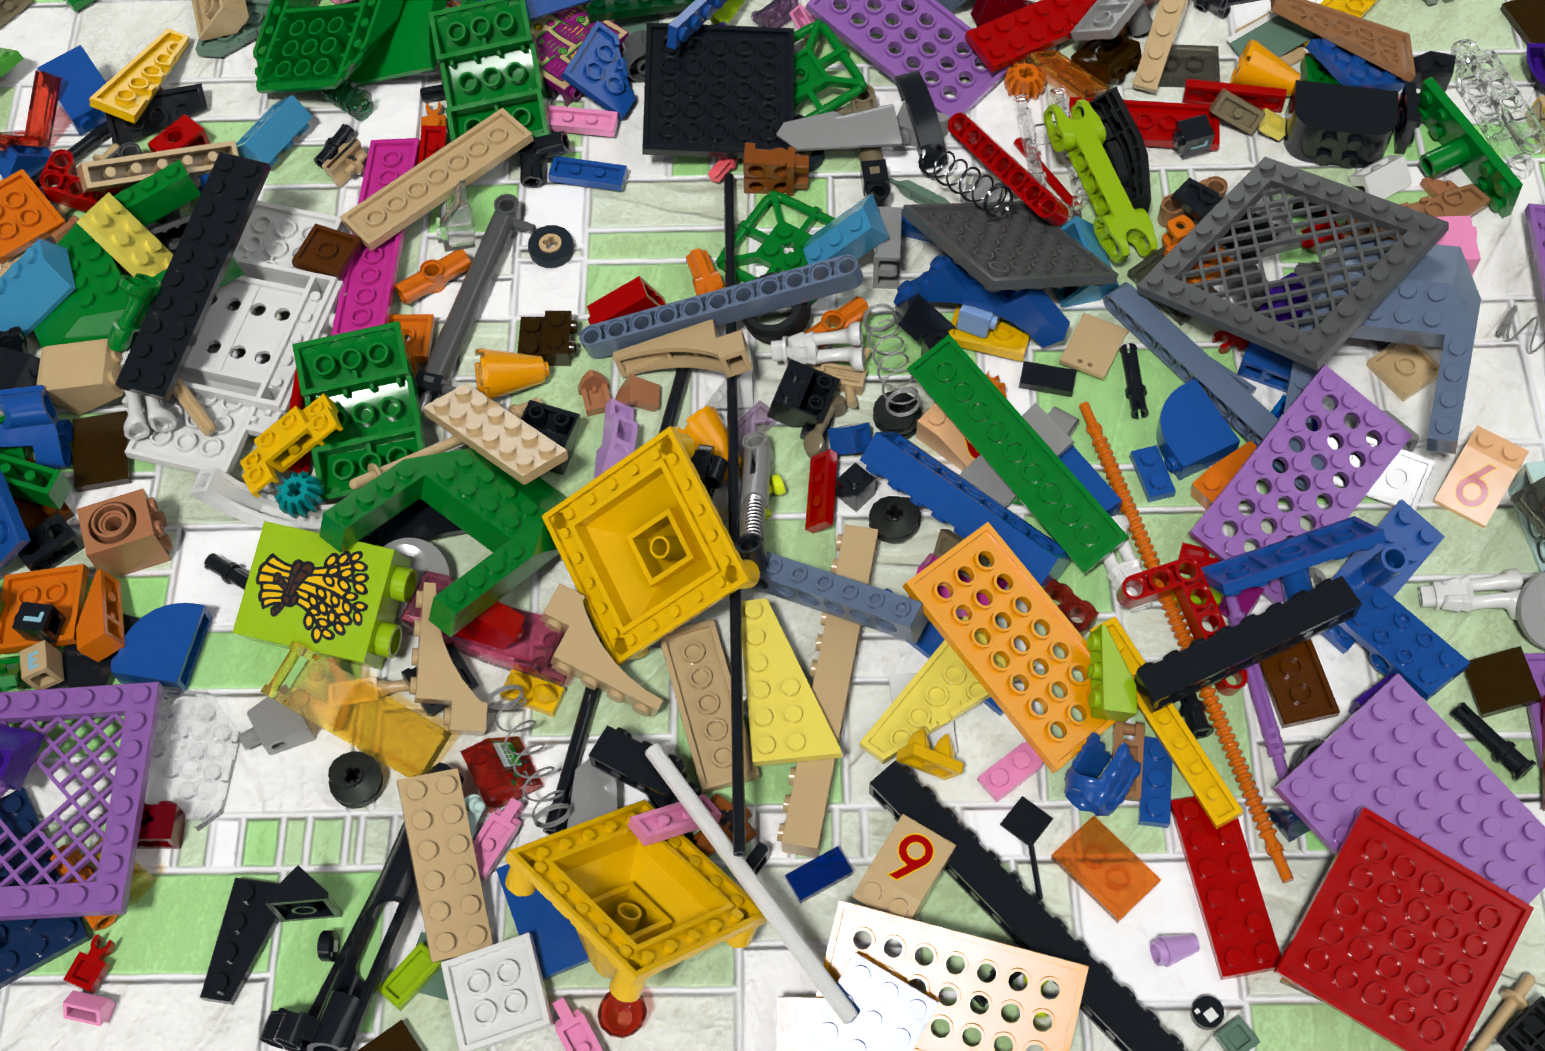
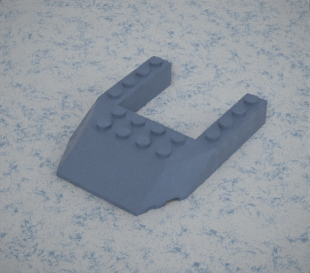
M1380 239L1382 245L1397 242V240ZM1376 240L1360 242L1362 249L1377 246ZM1356 244L1341 246L1342 253L1355 251L1357 247ZM1435 244L1350 336V338L1443 348L1426 450L1456 454L1481 297L1462 249L1459 246ZM1379 253L1364 255L1366 262L1381 259ZM1360 257L1344 259L1346 266L1361 263ZM1340 260L1325 264L1326 270L1341 267ZM1363 270L1348 272L1349 279L1365 276ZM1343 274L1328 276L1329 283L1345 280ZM1324 278L1313 279L1310 287L1324 285ZM1347 287L1332 290L1333 297L1349 294ZM1327 291L1312 293L1313 301L1329 298ZM1330 304L1315 307L1317 314L1332 311ZM1308 308L1304 309L1302 317L1312 315L1311 309ZM1314 322L1300 324L1299 330L1307 331L1316 328ZM1293 360L1284 412L1316 374L1317 370ZM1309 417L1306 419V426L1312 431L1314 419Z

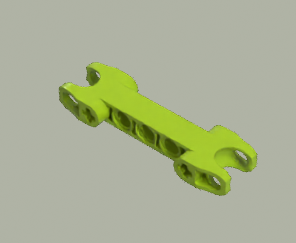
M1084 99L1077 100L1076 104L1071 108L1072 119L1065 115L1059 105H1049L1043 113L1048 139L1056 152L1066 151L1098 216L1094 220L1093 230L1101 247L1115 263H1121L1129 256L1130 249L1127 242L1133 244L1138 253L1143 257L1151 256L1157 250V239L1153 224L1143 208H1133L1102 146L1106 140V130L1099 115L1094 111L1089 102ZM1081 108L1084 111V117L1081 115ZM1053 114H1054V117H1055L1056 125L1054 124V122H1053V120H1052V115H1053ZM1144 236L1148 240V248L1146 247ZM1116 244L1119 247V255L1116 251Z

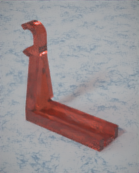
M35 70L25 131L0 132V150L6 151L8 145L50 147L62 77L43 70Z

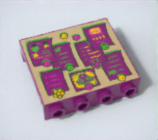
M583 5L532 23L545 84L563 95L566 107L574 100H577L582 92L560 76L596 23L589 22ZM610 20L599 21L618 35L620 41L619 49L621 57H623L622 43H624L629 32Z

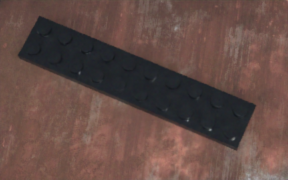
M224 152L219 153L160 283L162 288L151 303L115 383L119 389L169 402L269 175L271 167L268 163Z

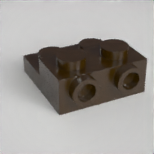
M1119 35L1111 40L1094 39L1071 56V62L1074 66L1090 70L1092 79L1111 85L1116 80H1122L1126 71L1132 66L1137 67L1142 57L1139 41Z
M545 311V317H521L517 353L541 356L544 362H548L549 366H571V356L576 355V341L573 340V334L578 332L577 318H573L572 311Z

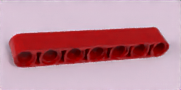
M962 112L954 114L949 119V131L1000 180L1011 188L1037 215L1053 226H1061L1067 221L1069 216L1068 208L982 127Z

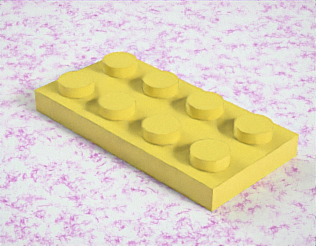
M109 192L76 222L133 277L137 273L153 277L166 270L173 257V254Z

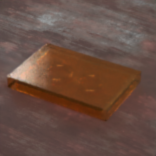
M1058 50L1032 52L1028 58V61L1082 99L1096 98L1110 90L1108 85Z
M1095 816L1091 817L1051 855V859L1117 924L1161 882V879Z

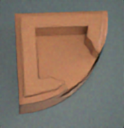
M1429 177L1423 178L1419 184L1431 198L1443 195L1444 191L1458 188L1450 180L1443 181Z

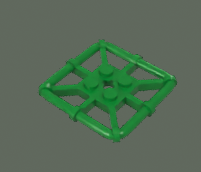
M816 19L814 22L794 32V43L810 34L806 47L794 54V107L809 98L816 109L802 118L832 112L861 93H864L867 88L864 76L850 57V51L841 44L830 26L824 23L822 19ZM823 33L834 51L818 60L814 55V50L820 34ZM840 61L844 64L852 78L829 76L825 69ZM797 75L805 76L803 79L796 81ZM829 86L850 89L823 106L815 95Z
M776 190L769 191V194L761 199L747 219L742 220L738 225V230L735 233V249L745 236L762 244L756 252L735 256L736 278L743 282L756 279V276L738 268L739 266L759 263L769 268L765 274L772 272L780 273L808 265L803 249L810 236H812L809 234L810 230L817 221L827 225L836 218L822 212V209L817 206L811 207L789 195L776 192ZM779 203L809 216L800 229L784 221ZM771 204L777 225L768 235L753 226ZM725 247L716 259L717 267L724 272ZM785 248H793V250H794L795 252L789 251V252L786 254V253H784V249H785ZM818 299L810 301V305L812 306Z

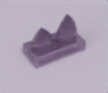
M772 0L763 9L753 11L751 19L758 27L781 28L792 20L789 13L799 5L798 0Z

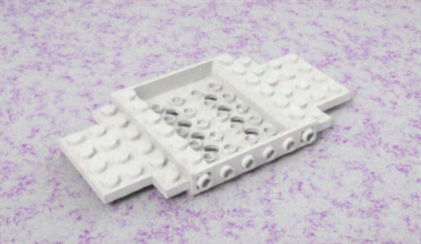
M262 201L256 202L234 252V256L244 275L217 290L215 295L217 301L210 306L196 338L197 342L192 347L180 374V378L215 423L217 430L210 436H205L172 393L169 402L160 400L163 408L174 414L177 425L171 431L157 432L151 428L148 421L145 395H139L143 414L149 425L150 432L143 439H130L124 452L128 458L194 473L217 467L231 475L248 436L258 437L289 411L296 370L292 344L331 336L339 294L344 286L342 279L339 281L337 277L293 267L292 259L315 223L342 231L344 224L340 217ZM234 301L241 302L239 309L235 311L227 309L230 303ZM259 306L266 308L262 315L254 316L251 314L252 310ZM283 311L290 313L287 320H276L277 314ZM214 343L221 344L218 352H207V348ZM239 348L246 350L245 355L239 359L231 357L232 352ZM263 354L271 356L270 360L265 364L256 362L258 356ZM125 395L122 400V403L125 408H128L127 398Z

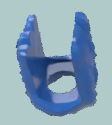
M1093 732L1077 753L1076 759L1072 761V766L1065 773L1064 793L1065 797L1079 811L1091 812L1095 816H1109L1124 802L1125 796L1129 793L1135 778L1141 772V763L1133 760V756L1129 754V747L1124 742L1118 747L1114 758L1109 763L1112 755L1105 751V744L1100 742L1101 737ZM1108 764V766H1107L1106 769L1104 770L1103 774L1101 775L1100 779H1097L1098 776L1102 773V771H1103V769L1105 768V766Z

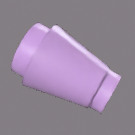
M1194 934L1157 936L1155 941L1150 942L1151 957L1157 966L1169 967L1200 950L1198 939Z

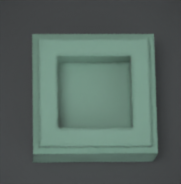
M1240 1015L1213 1035L1224 1051H1250L1260 1043L1259 1039Z

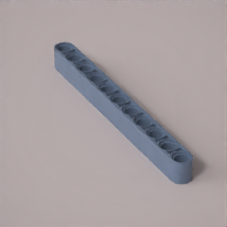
M849 254L592 324L581 330L579 339L591 358L600 359L613 355L615 351L713 319L717 327L849 291L862 284L863 274L856 257Z
M1124 282L1103 297L1106 309L1185 383L1196 379L1223 418L1248 442L1252 441L1255 445H1259L1279 420L1150 301L1139 294L1131 284ZM1295 438L1290 439L1289 446L1291 450L1300 452L1302 448L1300 441ZM1313 456L1311 459L1313 468L1322 470V459ZM1274 459L1272 464L1283 473L1285 471L1284 463L1279 459ZM1301 477L1295 478V486L1301 490H1306V481Z

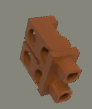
M745 142L743 161L744 193L769 194V191L776 190V192L794 196V189H808L809 156L796 155V147H788V150L784 148L772 150L755 149V143Z

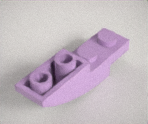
M612 398L606 403L603 440L601 447L596 451L594 479L634 452L638 423L633 421L634 408Z

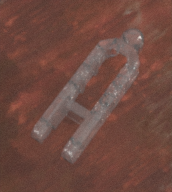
M1463 39L1455 42L1451 47L1450 54L1456 55V70L1454 74L1457 92L1494 151L1519 180L1528 178L1534 169V161L1530 155H1538L1544 149L1545 130L1494 50H1480L1477 43L1472 39ZM1480 64H1489L1492 69H1484ZM1491 82H1500L1504 87H1495ZM1469 89H1477L1481 94H1472ZM1510 100L1514 102L1515 106H1507L1503 101ZM1480 107H1488L1492 112L1485 113ZM1492 125H1497L1495 130L1492 129ZM1527 138H1534L1539 144H1531L1527 141ZM1514 163H1523L1526 169H1519Z
M1064 87L1051 89V105H1059L1065 115L1072 119ZM1026 94L1016 95L1013 97L1014 110L1028 171L1047 188L1046 172H1043L1041 165L1042 154L1041 150L1038 151L1037 146L1051 144L1047 136V130L1044 123L1034 124L1031 108L1027 106ZM1066 151L1063 152L1073 198L1072 207L1070 204L1065 205L1069 210V216L1063 225L1075 216L1082 218L1081 210L1088 202V195Z

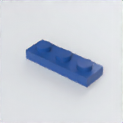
M554 156L548 177L550 182L622 191L628 171L627 165Z
M1144 737L1142 790L1138 807V825L1168 828L1171 811L1172 760L1158 738Z

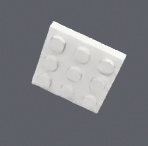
M530 933L441 962L459 1051H480L554 1026L533 936Z

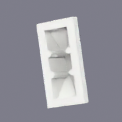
M750 370L737 375L738 408H753L752 371ZM727 377L705 406L727 409Z

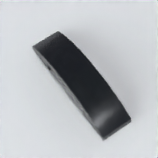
M917 70L895 76L894 79L901 101H905L918 142L916 149L919 157L922 151L929 145L939 144L945 148L937 112L920 72ZM933 147L925 153L923 161L925 170L934 168L936 159L943 153L941 148ZM944 155L939 158L936 168L941 167Z

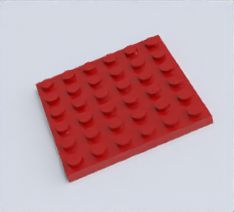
M1366 807L1360 808L1273 972L1402 1051H1462L1534 907Z

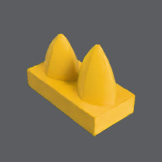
M513 669L507 676L504 686L510 684L521 686L524 691L523 697L527 698L526 703L522 706L551 717L555 716L566 693L564 687ZM518 689L506 690L501 692L500 696L504 700L511 701L517 698L521 691ZM524 699L520 700L517 704L519 705L524 702Z
M919 729L910 737L907 746L898 749L896 761L942 780H948L961 775L964 763L955 760L953 743L948 733L943 735L936 743L934 749L931 750L926 733L923 729Z

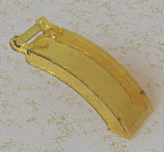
M291 642L288 647L290 649L289 653L269 684H265L260 692L407 778L424 775L430 771L452 733L379 692L297 642ZM302 656L307 659L287 693L284 695L278 692L299 657Z

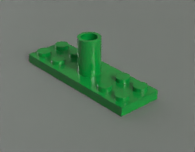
M1432 77L1424 80L1420 90V103L1417 110L1421 113V122L1429 130L1431 137L1437 140L1441 146L1420 156V165L1427 177L1434 178L1459 166L1470 181L1491 199L1489 206L1493 211H1496L1502 219L1511 215L1521 191L1522 182Z

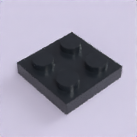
M1406 81L1398 100V122L1393 132L1394 154H1405L1408 144L1413 143L1415 128H1419L1421 123V113L1417 110L1420 103V93L1416 91V82Z

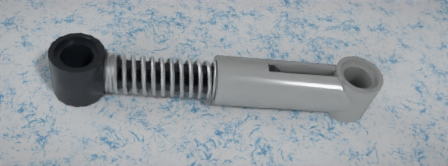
M752 431L746 434L741 441L744 450L741 506L743 507L742 535L735 541L734 546L742 560L755 562L761 572L769 563L765 549L764 524L765 509L769 505L770 465L774 460V455L767 434L763 431Z

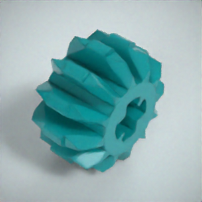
M292 471L291 478L282 477L283 485L275 486L278 494L274 498L279 504V509L291 518L297 519L301 516L307 519L308 512L317 513L315 506L324 504L323 499L320 497L324 494L320 481L315 476H310L308 472L302 471L298 475V473Z

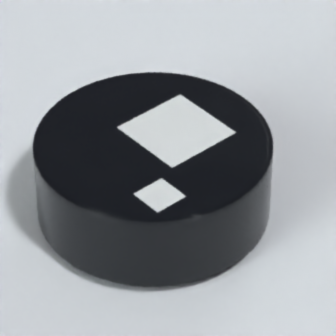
M323 930L319 935L317 943L318 957L322 962H335L340 950L339 933L336 930Z
M1201 996L1191 1007V1019L1197 1027L1203 1030H1213L1222 1022L1224 1008L1216 998Z

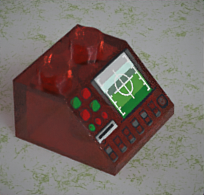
M519 736L508 737L507 746L512 752L521 753L525 750ZM506 737L487 738L460 751L489 813L507 806L511 798L519 800L524 797L522 790L528 778L520 777L514 772L513 765L518 755L509 753L505 749L504 741ZM522 755L518 759L516 769L521 775L531 776L536 772L529 755ZM540 778L531 779L527 783L525 788L526 795L544 787Z

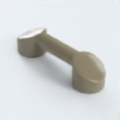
M833 396L823 422L816 424L814 430L808 432L805 436L803 446L809 458L827 450L823 434L832 417L842 416L847 411L848 406L843 396Z

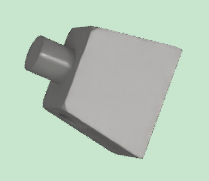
M286 684L248 710L247 715L253 727L238 734V738L245 750L261 743L269 755H274L315 740L307 721Z

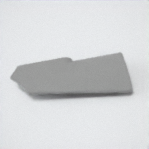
M894 104L845 115L834 111L784 122L776 134L779 139L786 142L789 146L796 147V151L902 145Z
M590 759L575 769L570 803L572 812L568 818L567 828L618 809L617 779L593 767Z

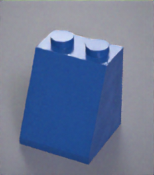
M81 45L37 67L53 100L80 136L107 121L105 112L90 107L89 98L106 82Z

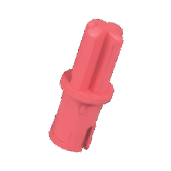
M719 157L717 163L708 172L710 180L719 183L726 173L736 168V163L740 158Z

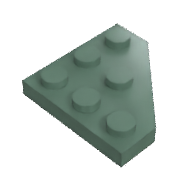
M245 0L249 13L247 24L242 26L236 34L205 41L198 40L195 48L198 56L223 57L257 38L271 0Z

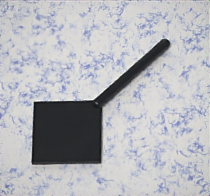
M1022 796L1000 823V826L1028 846L1036 896L1042 900L1043 894L1034 844L1054 818Z

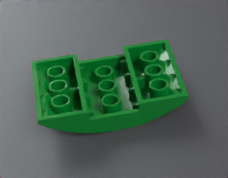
M404 0L396 22L368 58L350 75L351 84L358 86L433 71L437 60L428 12L445 9L447 0Z
M483 0L428 12L436 60L440 64L447 108L445 110L451 142L501 108L505 109L529 130L535 138L550 134L545 81L527 1Z
M400 321L292 344L301 396L305 400L306 407L324 393L333 400L339 410L337 416L343 428L342 431L334 430L324 438L325 444L323 446L317 444L311 449L316 478L320 481V486L324 490V494L320 496L323 502L347 497L356 490L350 488L349 482L353 478L367 473L369 464L374 463L379 468L427 447L417 386Z

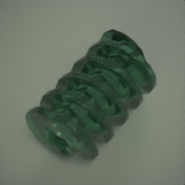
M349 78L337 89L321 90V97L347 112V114L358 121H364L373 112L374 103L371 92L365 90L360 85L358 86L357 83Z

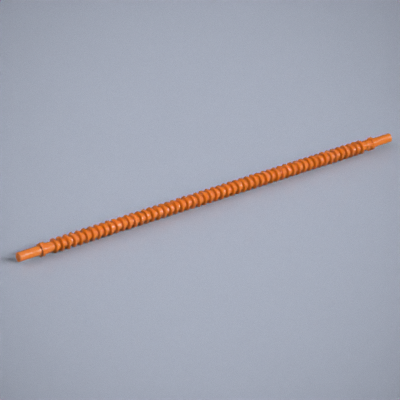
M1083 402L1079 405V409L1087 425L1086 431L1093 439L1092 446L1096 447L1094 451L1098 454V460H1101L1100 465L1104 467L1103 472L1107 473L1106 479L1110 480L1109 486L1112 487V490L1122 500L1120 512L1127 516L1129 520V533L1133 534L1131 538L1136 541L1134 545L1139 548L1137 552L1142 555L1140 557L1141 561H1145L1143 566L1148 569L1160 566L1158 565L1160 559L1155 558L1157 552L1152 551L1154 545L1149 544L1151 538L1146 537L1148 531L1144 530L1145 524L1141 523L1142 517L1138 516L1139 511L1135 509L1136 504L1132 503L1134 498L1129 496L1131 492L1127 489L1128 485L1124 482V476H1121L1122 471L1118 469L1119 464L1116 463V457L1112 456L1114 452L1110 449L1111 445L1107 443L1108 438L1103 436V428L1100 423H1097L1089 402ZM1153 578V582L1157 587H1164V583L1160 579ZM1175 594L1158 601L1163 604L1162 610L1166 611L1164 616L1170 618L1168 624L1173 625L1171 631L1176 632L1174 638L1179 639L1177 645L1182 647L1180 649L1182 651L1189 648L1194 638L1189 636L1191 631L1186 629L1188 624L1183 622L1185 617L1180 614L1181 608L1176 607L1178 606V601L1173 600L1175 598ZM1211 686L1200 690L1199 697L1204 699L1203 703L1207 706L1205 712L1211 714L1209 720L1214 721L1212 726L1214 729H1217L1215 735L1220 736L1218 742L1224 744L1222 751L1227 752L1225 758L1230 760L1228 765L1234 768L1232 774L1237 775L1235 782L1241 784L1238 789L1244 791L1242 798L1247 799L1245 805L1251 807L1249 814L1254 815L1252 821L1258 824L1255 829L1261 831L1259 838L1264 839L1266 853L1272 857L1282 883L1291 882L1294 880V877L1282 852L1284 847L1275 836L1277 830L1271 827L1274 822L1268 820L1270 814L1264 811L1267 806L1261 804L1263 797L1258 796L1260 790L1254 788L1256 781H1251L1253 774L1248 773L1250 767L1249 765H1244L1246 758L1241 757L1243 751L1237 748L1240 744L1234 741L1236 735L1231 734L1233 728L1227 725L1230 721L1224 718L1226 712L1221 711L1223 705L1218 703L1220 698L1214 695L1216 693L1215 688H1211Z

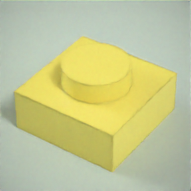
M1265 108L1263 111L1266 115L1259 124V130L1265 136L1280 141L1285 136L1286 119Z

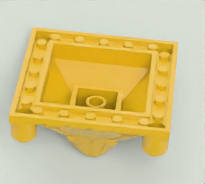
M669 426L542 515L543 521L578 593L585 596L583 603L606 651L618 666L629 660L643 658L647 654L649 646L736 590L754 587L760 578V571L756 563L751 560L741 559L694 464L690 460L695 452L694 440L687 434L679 433L677 428Z
M645 799L508 851L505 859L510 865L505 879L507 889L512 894L520 897L529 896L537 889L547 900L552 902V905L565 918L569 919L570 923L576 928L582 946L595 970L601 976L611 979L609 985L611 994L621 1002L630 1003L640 998L648 977L661 972L663 969L672 967L682 960L695 956L701 951L718 945L720 942L726 941L733 948L748 947L751 944L757 927L765 924L767 921L750 896L683 834L644 846L628 827L631 816L655 809Z

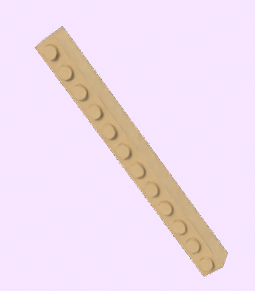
M845 524L843 534H838L836 550L840 552L838 559L833 558L831 573L870 585L878 544V529ZM822 612L820 625L825 627L823 634L817 635L815 651L820 652L818 660L812 661L810 677H814L813 687H810L838 744H840L862 625ZM837 758L797 762L796 768L791 767L788 785H793L791 795H785L783 813H787L785 824H779L777 841H780L782 844V852L818 859Z

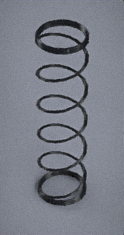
M939 144L929 145L920 154L918 163L922 173L930 178H935L941 185L948 186L952 192L960 194L964 200L974 203L977 208L985 211L989 216L1000 217L1012 206L1013 192L1011 188L1003 183L994 185V180L990 175L981 176V172L977 167L968 168V164L964 159L955 160L954 153L946 151L943 146ZM933 147H939L943 153L936 159L933 172H927L923 164L925 153ZM947 154H951L953 163L949 166L947 173L937 176L936 174L942 171L946 165ZM942 155H944V160L941 167L938 170H936V164L939 158ZM958 161L964 162L966 170L960 180L949 184L948 174L953 169L955 163ZM970 169L977 170L979 178L973 188L962 192L961 181L966 176L967 171ZM946 176L947 184L941 182L938 178ZM984 177L990 178L992 186L985 197L975 200L974 189L979 184L980 179ZM959 183V192L952 189L951 186ZM1004 188L1005 196L997 206L987 209V201L990 194L995 189ZM1008 190L1010 199L1007 207L998 214H991L990 210L996 209L1004 202ZM972 191V200L963 195ZM984 200V208L980 207L976 202Z

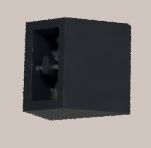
M790 359L772 400L767 417L790 427L821 424L840 379Z
M529 400L521 420L567 450L568 460L549 470L563 475L574 452L580 414Z

